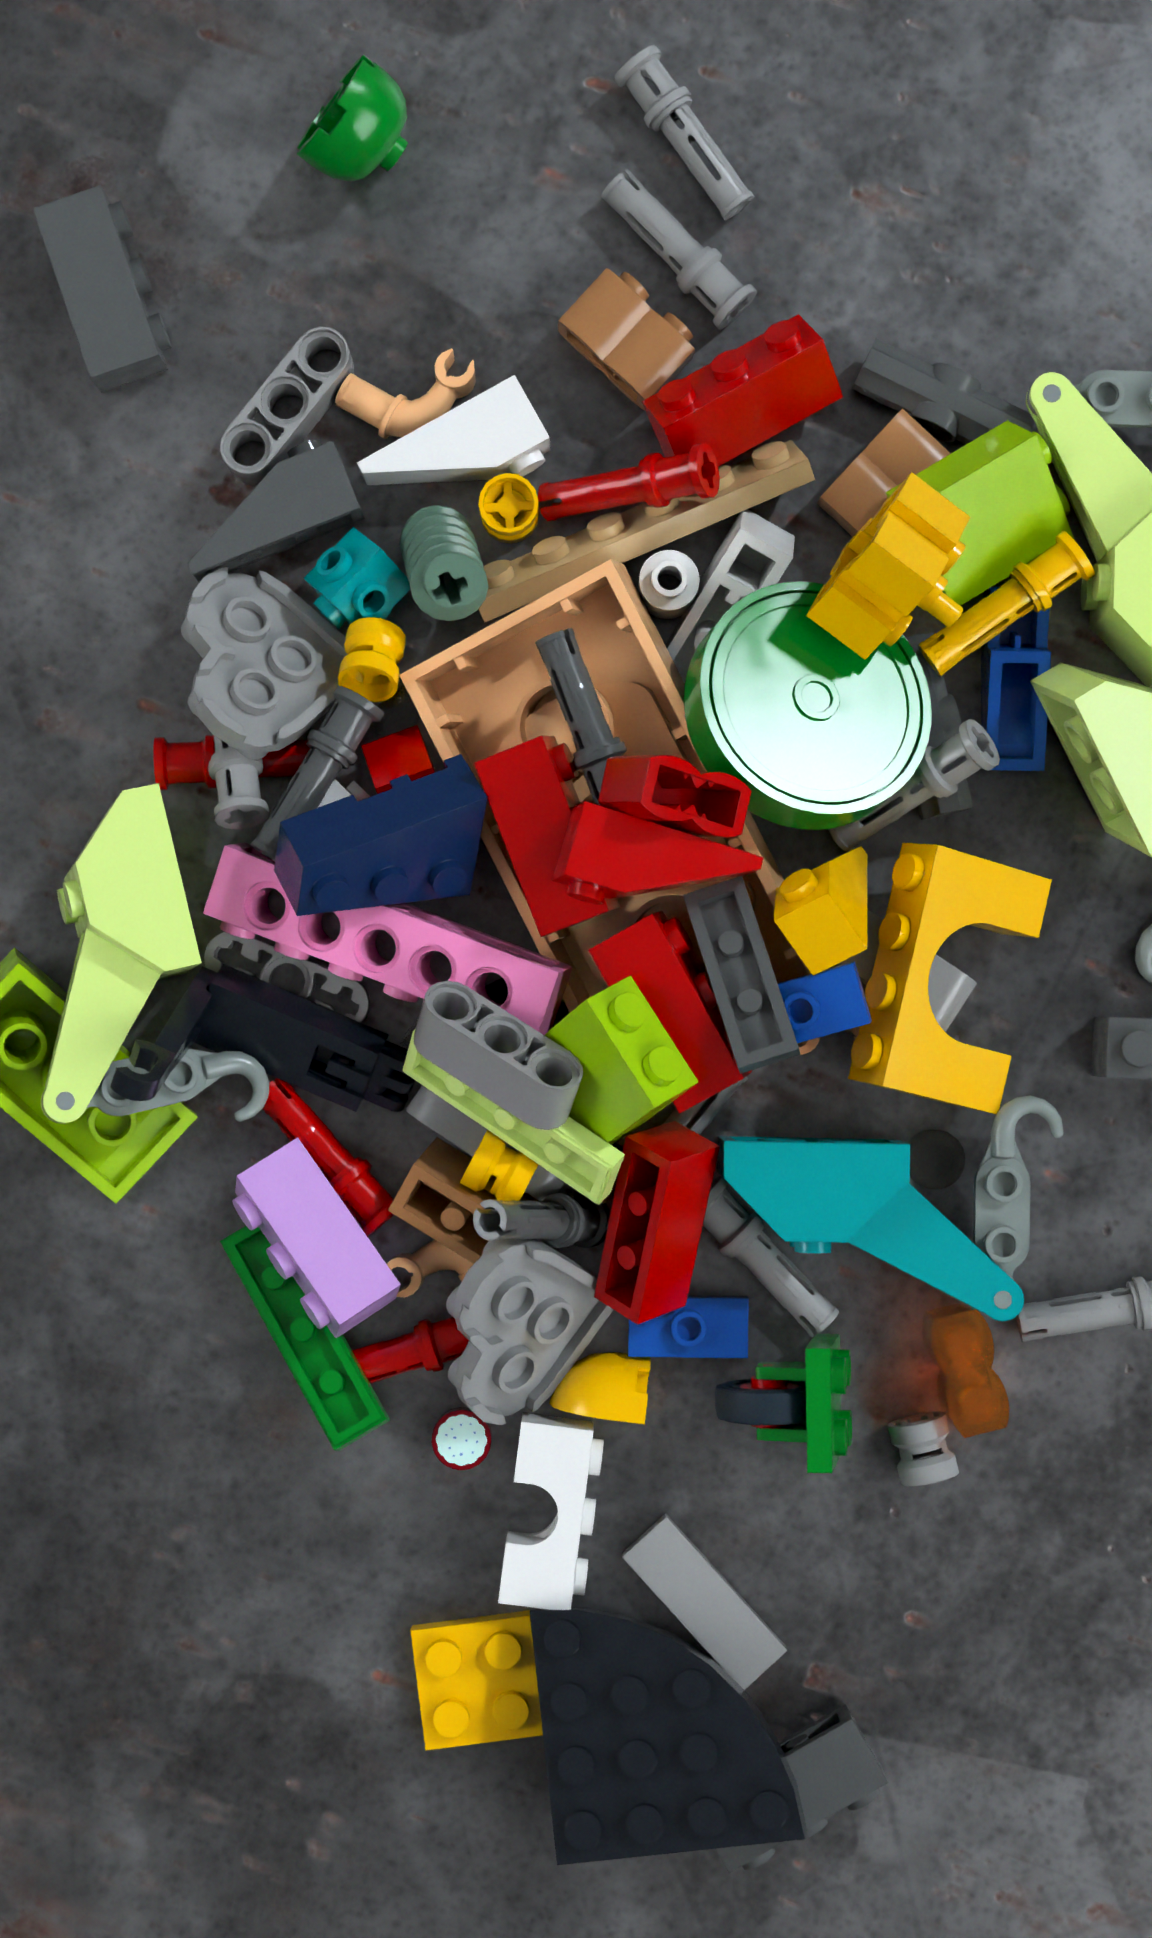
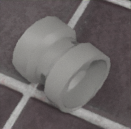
M945 1412L919 1413L894 1420L888 1424L891 1444L899 1448L901 1456L897 1469L902 1486L933 1484L959 1474L955 1453L950 1451L946 1444L945 1438L950 1431Z

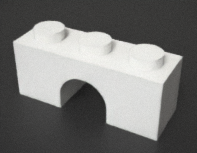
M522 1413L514 1482L542 1487L553 1497L558 1511L553 1522L542 1531L536 1533L507 1531L498 1603L547 1610H571L573 1594L584 1596L588 1559L577 1558L580 1534L592 1536L596 1499L585 1498L588 1475H600L604 1445L603 1439L593 1438V1422Z

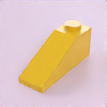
M862 846L812 870H798L789 875L776 888L774 922L813 976L867 950V853Z

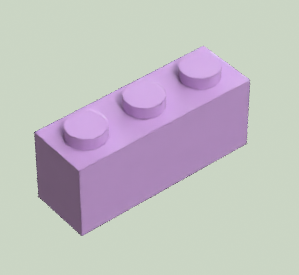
M298 1137L237 1175L235 1193L238 1197L233 1199L232 1202L238 1215L251 1231L259 1227L271 1244L266 1249L271 1263L285 1280L291 1276L294 1277L305 1293V1296L300 1298V1302L306 1314L318 1329L327 1325L334 1337L338 1338L396 1299L401 1284Z

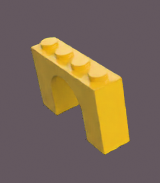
M902 843L899 858L893 867V885L886 915L879 928V946L872 976L865 988V998L872 1022L859 1028L858 1036L854 1040L851 1049L852 1063L848 1079L963 1108L997 1114L1000 1109L1012 1056L959 1042L950 1037L940 1027L929 1002L928 981L934 957L943 942L952 933L966 925L1003 935L1039 938L1052 879L941 845Z

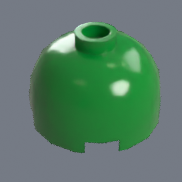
M362 55L341 79L340 83L342 86L333 95L326 107H321L297 147L299 151L296 153L315 169L331 178L345 181L363 179L378 166L388 172L398 161L408 144L400 136L407 119V107L399 85L383 68L372 62L365 55Z

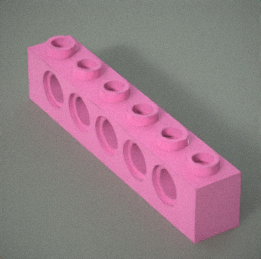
M246 842L224 845L203 914L221 920L220 929L224 932L245 939H254L255 934L275 941L274 950L285 956L299 960H308L309 955L329 962L328 971L337 976L353 981H362L363 977L366 976L384 983L383 992L387 995L414 1003L418 1001L419 997L424 999L429 987L437 982H442L433 975L430 968L431 957L435 951L443 953L451 963L452 971L448 981L458 982L471 988L543 1035L552 1029L573 966L407 903L335 911L334 913L340 921V933L337 939L333 940L322 929L321 920L324 913L296 915L274 871L275 861L261 854V850H255ZM272 889L279 891L285 900V912L281 919L275 917L268 907V896ZM381 930L389 933L396 945L395 955L391 961L382 958L376 949V937ZM490 972L500 975L507 984L508 995L503 1004L493 1001L486 992L485 981Z

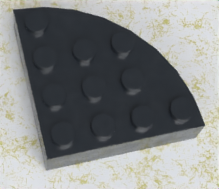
M538 1608L530 1610L557 1865L805 1839L807 1826L797 1782L777 1737L749 1694L713 1659L677 1635L629 1616L591 1608H571V1610Z

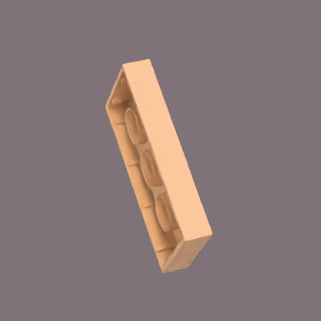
M612 559L399 675L443 763L446 759L462 754L484 790L474 765L475 762L541 735L555 736L558 745L566 743L572 755L577 752L567 721H565L551 684L547 668L535 644L536 641L547 635L573 628L580 648L579 651L588 669L613 738L619 737L621 742L624 741L627 748L623 756L671 755L688 761L699 772H707L693 747L687 729L684 712L685 683L625 565ZM578 771V777L572 779L579 801L580 803L588 801L594 804L583 772ZM487 799L481 838L539 953L573 966L563 995V1000L569 1012H572L587 998L608 988L588 950L650 914L663 910L668 920L676 917L680 921L693 946L692 950L686 952L698 974L703 971L707 972L683 895L730 879L617 898L620 908L553 934L540 937ZM747 810L741 835L735 837L701 838L764 857L760 870L742 877L777 983L811 974L774 922L775 891L784 881V878L750 811Z

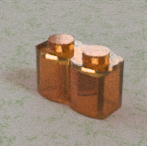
M964 1302L925 1311L922 1324L923 1340L930 1358L940 1369L937 1378L938 1399L942 1411L946 1413L949 1422L964 1438L1006 1428L1009 1420V1401L1001 1379L991 1369L994 1359V1343L990 1328L984 1317L977 1309Z

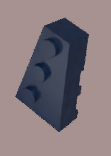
M462 754L444 760L445 769L414 781H411L408 774L390 780V790L358 802L354 795H350L281 821L274 871L296 915L302 916L470 895L488 797Z

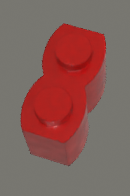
M615 756L607 759L598 802L603 807L698 837H735L743 832L751 790L744 782L730 774L699 772L691 763L676 756Z

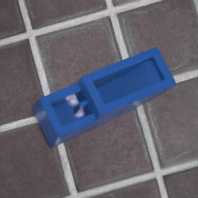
M999 582L984 591L983 598L992 594L1006 582ZM1050 608L1045 612L1042 610L1038 613L1034 610L1030 611L981 646V726L993 740L1000 758L999 765L991 770L1044 771L1048 716L1030 681L1051 669V651L1048 649Z

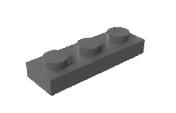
M739 876L684 894L683 898L740 1074L800 1055L743 877Z

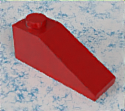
M584 801L572 809L552 881L567 885L568 890L566 894L574 899L602 905L605 897L615 899L745 876L760 870L764 857Z

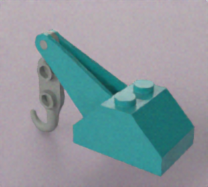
M1031 1095L1016 1097L1001 1107L994 1117L990 1142L974 1177L973 1242L909 1183L910 1144L897 1139L718 1136L717 1145L720 1148L717 1157V1172L785 1242H789L790 1247H794V1252L831 1253V1242H848L987 1314L995 1320L1008 1321L1015 1318L1024 1306V1294L1020 1286L1014 1281L1013 1272L1027 1257L1030 1245V1176L1015 1142V1125L1024 1115L1038 1114L1049 1123L1051 1134L1054 1138L1062 1137L1064 1132L1062 1119L1056 1108L1045 1099Z

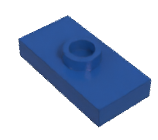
M855 961L826 969L814 976L808 974L778 983L797 1043L872 1022Z
M688 1295L686 1306L638 1325L628 1319V1357L748 1358L749 1298L748 1296Z

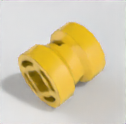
M511 473L494 476L486 482L480 492L478 503L483 528L490 537L502 543L513 544L525 540L538 525L539 501L535 488L527 479L518 474Z
M375 617L360 618L352 622L346 632L344 647L348 655L344 656L340 663L337 677L338 685L360 694L371 702L386 701L393 697L397 691L400 678L399 668L396 664L402 660L406 645V636L402 629L391 621Z
M487 1130L460 1184L475 1192L486 1189L495 1195L496 1200L520 1201L539 1164L520 1151L517 1152L508 1148L505 1141Z

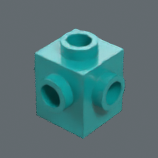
M354 527L334 547L326 550L318 559L316 566L304 577L307 583L320 595L313 605L338 629L345 622L351 624L360 618L375 617L386 619L391 613L392 608L410 590L407 576L379 546Z

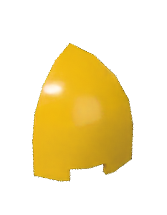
M619 1352L590 1354L575 1362L555 1389L549 1404L555 1409L585 1417L645 1425L648 1400L647 1385L651 1359L650 1357H628L627 1353Z

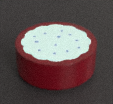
M468 1407L453 1408L445 1412L436 1422L432 1433V1448L436 1457L445 1466L455 1470H468L479 1465L487 1457L492 1443V1431L489 1423L483 1422Z

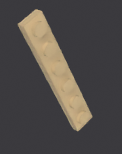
M792 440L785 443L781 441L770 442L754 450L752 457L731 466L720 465L718 467L720 485L718 494L714 498L701 499L697 494L672 499L671 503L663 508H654L643 501L641 505L620 514L617 512L602 514L591 520L587 528L567 537L553 536L544 539L533 547L532 552L514 560L493 561L483 566L489 587L486 599L478 611L485 623L539 599L610 559L624 563L812 482L815 478L809 459Z

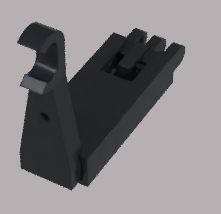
M223 964L218 972L203 966L201 967L154 1044L135 1040L129 1060L134 1067L145 1069L149 1073L139 1074L133 1072L128 1067H116L110 1088L118 1095L133 1101H147L154 1098L169 1074L193 1043L217 1053L223 1051H241L254 1057L264 1067L266 1074L355 1112L358 1110L363 1099L393 1112L403 1111L408 1100L407 1093L411 1092L415 1080L402 1071L408 1049L387 1041L388 1034ZM351 1060H355L354 1065L350 1064Z

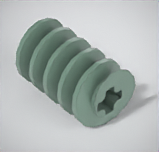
M440 505L421 508L410 516L402 528L399 545L413 600L421 611L434 619L453 621L464 619L476 612L485 601L489 586L477 543L467 519L455 509Z

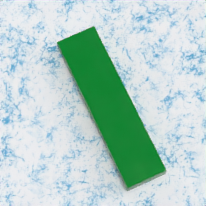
M245 1226L221 1240L220 1243L334 1451L342 1450L390 1421L343 1334L335 1338L327 1325L318 1329L310 1320L300 1302V1298L305 1296V1293L294 1277L291 1276L285 1280L277 1272L266 1252V1249L271 1244L260 1228L257 1227L251 1231Z

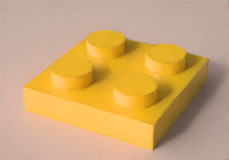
M530 1610L412 1625L410 1631L425 1751L543 1736Z

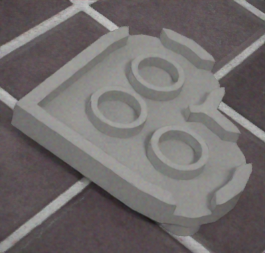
M224 567L202 578L192 592L187 604L185 619L181 625L183 638L203 658L194 676L193 688L188 698V706L212 735L235 748L246 758L258 760L266 756L268 752L279 751L298 740L331 710L336 701L333 693L337 686H339L337 677L340 663L344 656L348 655L344 647L345 636L286 584L267 572L259 570L256 577L244 573L228 574L229 567Z
M489 1240L484 1247L482 1256L467 1271L460 1286L455 1288L447 1299L446 1308L448 1313L455 1318L457 1329L469 1340L462 1355L451 1364L448 1371V1379L456 1387L459 1399L486 1423L506 1424L504 1416L513 1415L525 1406L532 1412L539 1409L554 1393L559 1383L613 1311L612 1308L594 1297L598 1275L541 1241Z

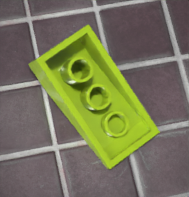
M14 947L0 962V1108L117 1204L198 1116L184 1102H179L125 1116H110L96 1107H89L78 1119L69 1123L60 1124L49 1120L42 1111L41 1096L44 1092L67 993ZM121 1045L113 1061L130 1058L131 1052Z

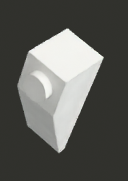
M513 375L357 462V465L367 485L490 480L494 476L505 473L525 476L545 462L543 454L550 451V437L516 376Z
M748 509L740 512L699 583L696 598L688 610L681 616L666 644V648L684 683L697 647L719 619L746 595L758 589L777 584L793 559L795 536Z

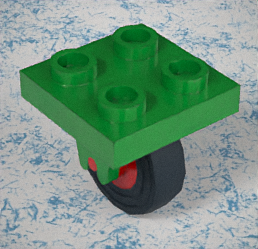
M816 1334L805 1348V1362L758 1363V1366H755L756 1376H752L751 1379L728 1381L716 1386L715 1409L718 1419L756 1427L757 1440L807 1443V1473H833L840 1456H847L848 1446L852 1445L851 1410H841V1394H846L847 1386L851 1385L850 1349H840V1334Z

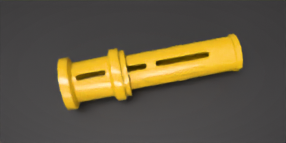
M1066 531L1059 533L1055 538V545L1028 564L1020 561L1013 566V571L1010 572L1011 579L962 613L954 625L944 627L918 644L923 657L938 676L944 675L946 671L963 658L979 649L1030 611L1034 610L1038 613L1042 610L1045 612L1052 607V598L1080 578L1088 581L1095 576L1092 564L1071 535Z

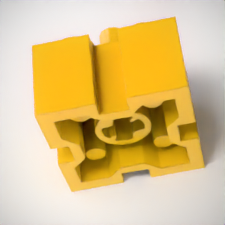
M911 472L884 502L874 518H870L843 548L829 573L831 575L830 579L819 591L806 616L864 660L882 642L891 647L898 641L913 619L910 613L916 606L927 611L945 626L951 627L963 613V607L943 593L948 583V580L943 575L953 567L966 547L959 539L970 516Z

